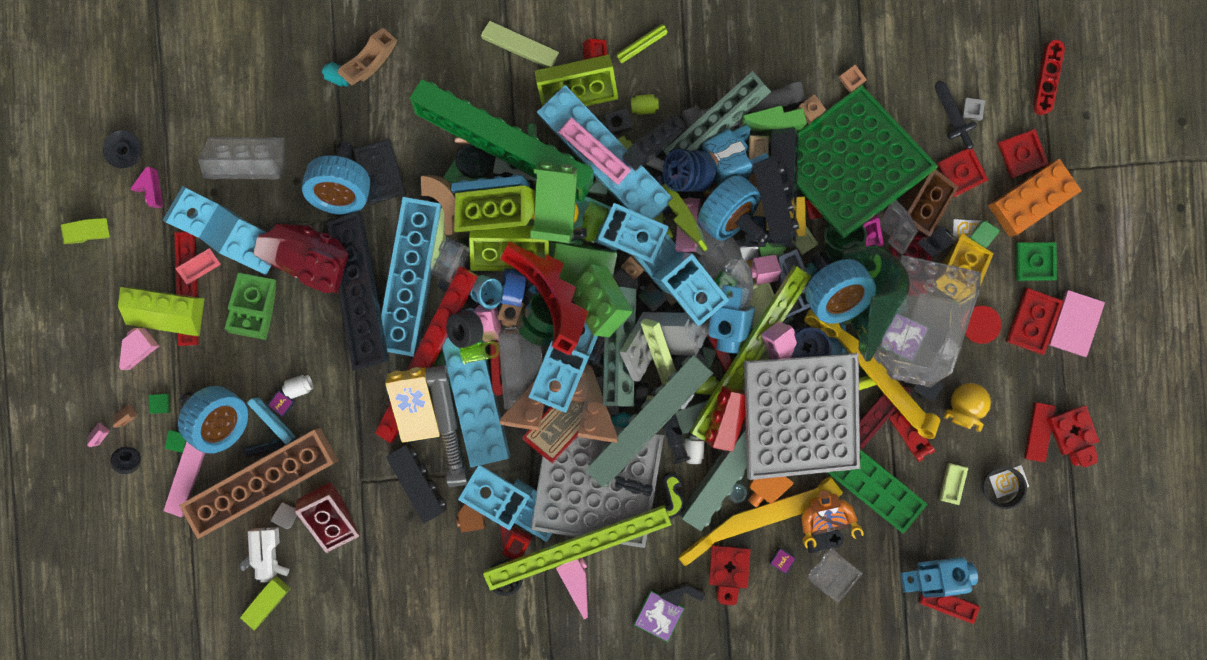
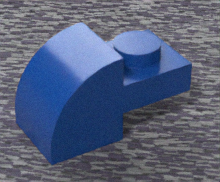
M505 268L501 303L521 307L526 277L517 269Z

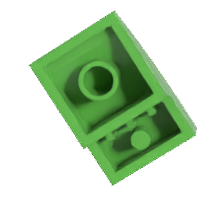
M782 106L747 114L741 119L742 125H748L751 131L772 134V129L796 128L797 131H800L807 124L803 108L784 113Z
M555 243L553 258L564 263L559 279L573 285L591 264L607 267L612 276L614 275L617 257L615 251L586 245Z
M242 273L237 274L228 305L230 312L225 326V330L228 333L263 340L267 339L275 300L276 280Z

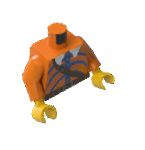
M821 491L818 494L819 497L812 498L809 507L806 508L801 517L803 533L806 535L803 538V544L806 548H808L807 542L809 540H812L813 547H816V541L811 536V533L816 535L848 528L849 524L852 526L851 534L853 538H855V530H860L863 536L861 526L857 525L858 520L853 507L845 500H839L837 494H830L828 491Z

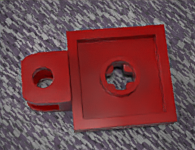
M1086 405L1048 418L1061 455L1068 454L1072 464L1075 466L1088 467L1098 462V455L1092 444L1100 441ZM1072 425L1077 427L1076 434L1070 433V430H1072Z
M711 546L709 585L717 586V600L720 604L736 605L739 588L748 589L751 549ZM728 561H731L732 565L735 566V569H732L730 573L724 568ZM730 593V598L725 599V594Z

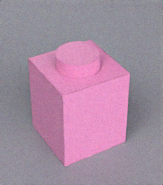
M776 255L753 258L752 266L749 267L750 276L754 278L756 285L779 281L781 269Z

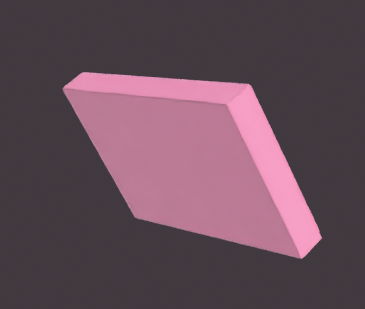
M1066 290L1063 297L1064 302L1048 345L1087 357L1105 302Z

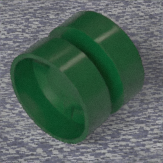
M829 224L824 233V253L829 261L834 263L840 260L851 259L862 264L866 254L867 233L865 227L861 225L842 239Z
M540 293L532 296L517 321V328L521 336L528 342L538 346H545L553 341V320L544 298Z

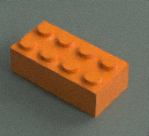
M1058 159L1049 163L996 199L988 207L1008 236L1011 237L1018 235L1082 190L1062 161Z

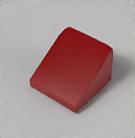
M588 39L584 41V60L607 55L606 40Z

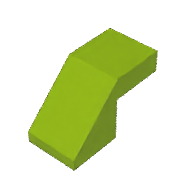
M106 218L87 219L60 225L64 244L84 243L87 240L110 237Z

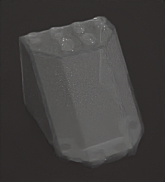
M904 255L900 257L879 291L874 359L886 368L887 374L891 379L932 387L943 378L952 374L980 291L981 272Z

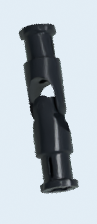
M660 386L655 387V388H653V389L650 390V392L653 393L654 397L656 396V394H654L655 391H656ZM675 413L670 418L671 420L662 428L668 447L672 449L675 458L674 464H678L691 458L687 454L684 445L686 442Z

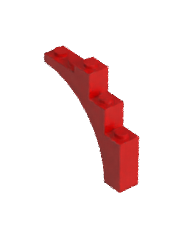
M509 241L500 259L522 273L540 292L553 320L554 337L551 347L570 356L579 342L589 311L571 303L576 287L559 279L564 263L547 254L543 259Z

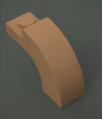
M384 28L380 29L370 36L364 49L355 58L339 67L338 74L351 85L360 80L364 82L385 62L394 49L397 40Z
M423 175L421 176V196L433 197L441 204L444 211L445 235L459 233L454 232L455 193L451 191L452 184L438 176Z

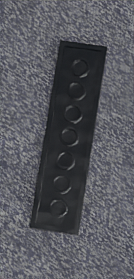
M357 211L327 222L329 235L337 239L348 253L339 286V295L353 371L389 362L364 217L362 212Z

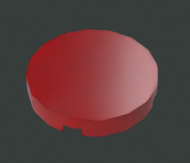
M987 306L971 308L964 314L961 322L964 335L971 342L978 344L989 343L995 340L1002 327L1001 318L998 313Z

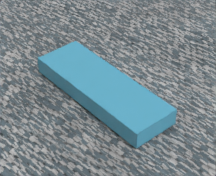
M252 398L247 402L286 445L297 439L260 398Z

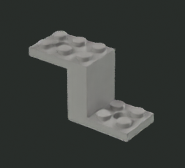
M699 292L696 295V301L698 303L705 301V294ZM643 312L620 350V354L632 380L640 381L653 359L640 323L646 318L660 323L670 355L696 356L708 335L710 317L700 326H697L686 312Z

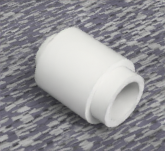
M300 375L284 381L282 389L285 396H289L292 399L309 393L313 389V383L309 375Z
M689 435V438L685 439V448L691 459L687 460L686 463L701 464L702 459H704V440L695 435Z

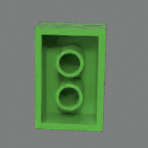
M591 264L573 284L576 289L572 298L577 306L589 311L585 322L593 336L610 337L633 313L632 308L607 267Z

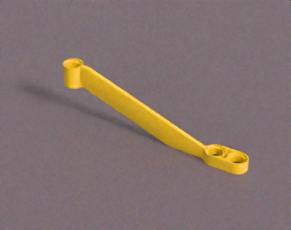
M809 309L805 316V322L812 328L825 332L828 337L838 339L849 353H858V364L910 424L918 429V434L927 439L935 438L940 418L935 414L925 413L865 344L842 330L839 323H825L819 320L812 309Z
M828 477L820 482L815 489L735 514L679 555L678 559L686 566L717 541L803 514L806 508L809 507L810 500L819 497L818 494L821 491L837 494L838 498L843 492L832 477Z

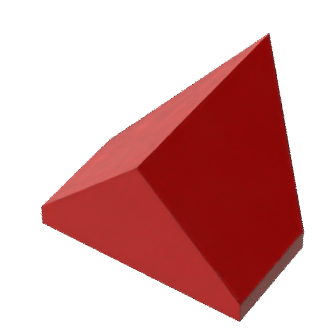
M500 525L503 544L502 554L513 560L522 557L532 539V535L515 526L508 530Z

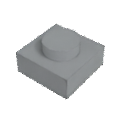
M965 98L962 108L963 119L981 121L983 119L985 100Z

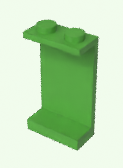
M550 162L538 163L534 168V173L537 174L535 219L530 238L570 243L574 230L578 168H572L568 164L555 166Z

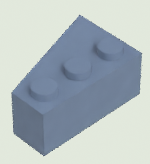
M797 249L777 258L781 269L779 287L793 265L807 273ZM811 280L808 281L786 318L810 308L806 300V289Z

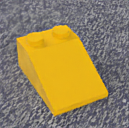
M961 233L937 270L933 279V287L961 305H965L977 296L994 253Z

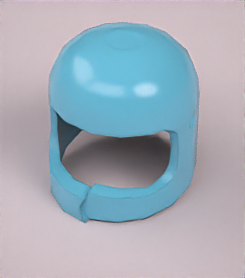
M480 275L470 292V296L473 300L479 302L483 308L493 309L501 302L502 285L494 278ZM490 299L494 300L493 304L487 305L484 303Z

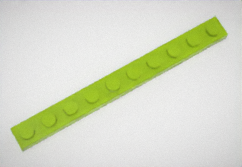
M793 265L689 430L690 433L705 441V434L707 429H709L711 416L716 408L717 397L721 392L722 386L741 389L745 383L744 361L760 359L766 349L762 333L778 321H784L812 276Z
M663 505L484 570L483 575L491 591L671 526V521Z

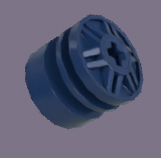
M677 149L671 151L664 161L663 178L668 188L673 191L703 192L714 181V160L705 151Z
M811 327L794 329L797 343L791 358L831 354V342L825 332ZM804 344H807L805 350H802L801 348L804 346Z

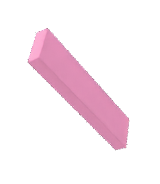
M572 117L558 132L617 185L631 171L627 165Z
M186 442L164 508L165 512L179 517L184 516L179 505L190 499L205 455L204 452H200L188 442Z

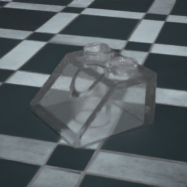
M447 238L446 241L443 240L438 250L440 254L437 259L433 260L430 269H432L431 274L452 282L459 266H464L470 253V248Z
M830 549L824 554L820 563L811 570L807 578L822 592L839 603L863 573L834 549Z

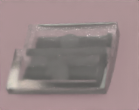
M896 200L893 201L881 219L880 226L882 230L891 236L888 243L899 253L903 254L918 230L913 219L903 206Z

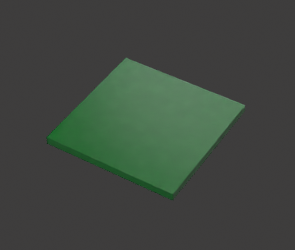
M862 84L798 132L797 187L842 239L938 167Z

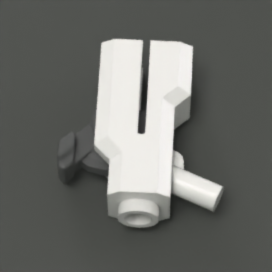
M269 527L266 530L265 528L249 530V554L240 563V569L244 571L248 567L254 568L255 579L260 580V582H270L272 578L277 576V573L287 576L290 569L278 565L276 560L275 547L279 544V527Z

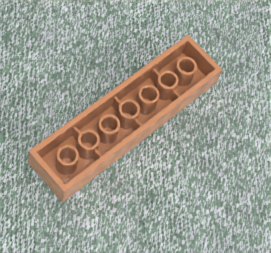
M318 428L179 506L197 539L335 464L339 460L322 429Z

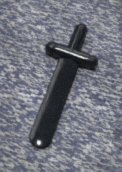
M943 81L937 82L935 90L955 129L947 134V138L952 140L961 136L968 150L972 149L974 144L968 132L975 129L977 123L975 121L968 124L965 123L946 83Z

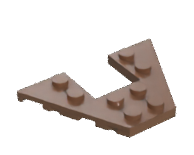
M586 365L572 397L573 401L584 402L578 437L617 443L618 437L607 407L603 406V396L591 365ZM553 380L550 382L549 388L553 392H558L561 389V384L559 381ZM534 382L500 419V425L539 431L545 404L529 398Z

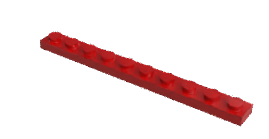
M459 266L407 370L415 367L429 368L433 366L448 337L446 330L447 320L451 315L461 311L478 278L476 274L463 266ZM390 403L375 434L387 442L393 443L399 430Z

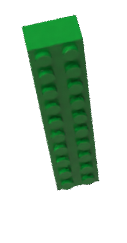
M421 79L410 97L415 115L501 159L537 179V174L534 173V168L541 162H550L555 166L568 164L572 168H578L577 201L583 203L590 191L594 179V170L590 165L584 162L579 163L570 154L560 153L553 145L543 144L536 136L526 135L519 127L509 126L503 119L492 117L486 110L475 108L469 101L458 99L452 92L441 90L435 83L431 81L426 82Z

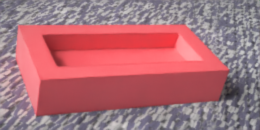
M209 248L177 267L176 270L188 285L221 264Z

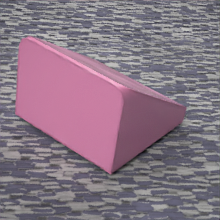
M98 423L87 437V446L100 445L110 430L103 424Z

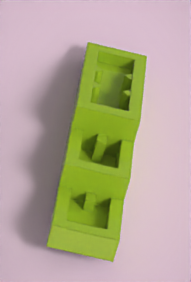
M664 184L662 187L672 197L667 204L674 214L677 215L674 219L680 230L705 252L707 246L695 217L679 194Z

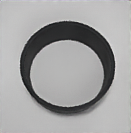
M996 467L984 476L982 490L987 500L993 506L1000 509H1011L1018 506L1024 500L1027 493V483L1024 476L1018 470L1011 467ZM1000 469L1011 471L1017 477L1019 483L1017 495L1006 503L994 502L988 498L986 493L988 478Z

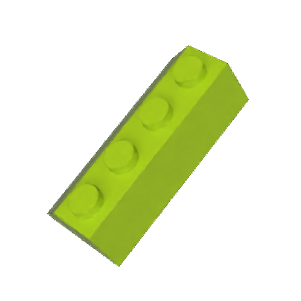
M610 55L535 71L542 107L565 85L585 106L618 99Z
M523 185L455 193L454 232L526 226L535 212L536 191Z
M533 226L470 231L471 271L515 269L500 259L509 241L544 259L546 254L549 255V240L530 238Z
M120 287L118 308L126 325L200 336L204 298L134 287Z

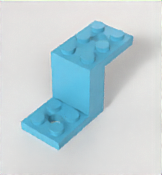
M184 186L181 187L163 220L199 237L218 253L263 274H267L271 266L253 255L258 235L267 232L250 224L232 210ZM190 208H195V213L192 216H187V211Z
M587 196L583 203L576 200L579 216L574 224V229L586 228V239L615 252L617 249H620L653 264L669 228L668 226L616 203L610 207ZM590 213L594 216V221L591 224H586L583 221L585 214ZM645 232L648 235L647 242L640 243L637 240V234Z
M642 232L637 236V240L640 243H645L648 240V235ZM667 233L653 264L634 256L663 292L671 294L697 326H700L729 301L693 254L676 252V244ZM699 292H703L706 296L703 303L696 301V295Z
M586 322L584 324L585 333L580 336L579 342L570 356L551 347L553 342L551 341L529 398L565 413L567 412L598 337L593 336ZM557 380L560 382L561 389L558 392L550 390L549 384L551 381Z
M480 464L478 465L459 497V501L508 530L515 523L546 542L552 535V533L531 530L536 489L519 479L513 485ZM481 488H490L491 496L488 498L483 497L480 493Z

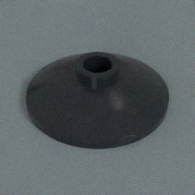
M115 131L104 142V157L110 165L116 168L126 169L132 167L141 157V143L137 136L129 131ZM124 148L128 149L126 154L123 153Z

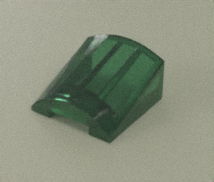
M877 245L842 251L840 259H851L860 262L875 282V296L871 297L867 308L857 316L842 322L843 325L851 324L859 336L858 350L866 362L871 361L910 290L909 276L904 266L895 256Z

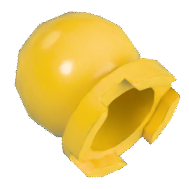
M962 384L953 392L951 397L952 409L945 410L943 417L945 419L951 417L953 418V423L971 429L972 426L977 427L976 431L981 432L984 424L979 419L985 417L990 410V394L979 384Z

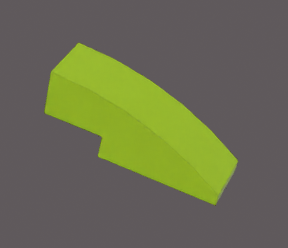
M276 576L268 583L240 618L253 630H256L291 588Z

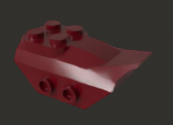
M276 224L271 231L258 235L253 255L264 261L267 265L291 274L292 277L299 278L304 285L324 293H338L348 253L337 239L332 238L331 235L315 231L310 226Z

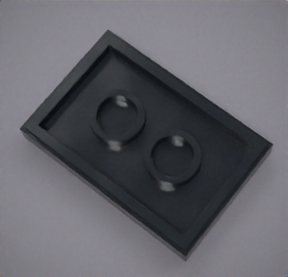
M390 139L353 150L356 162L367 171L370 177V189L367 198L369 205L407 195Z

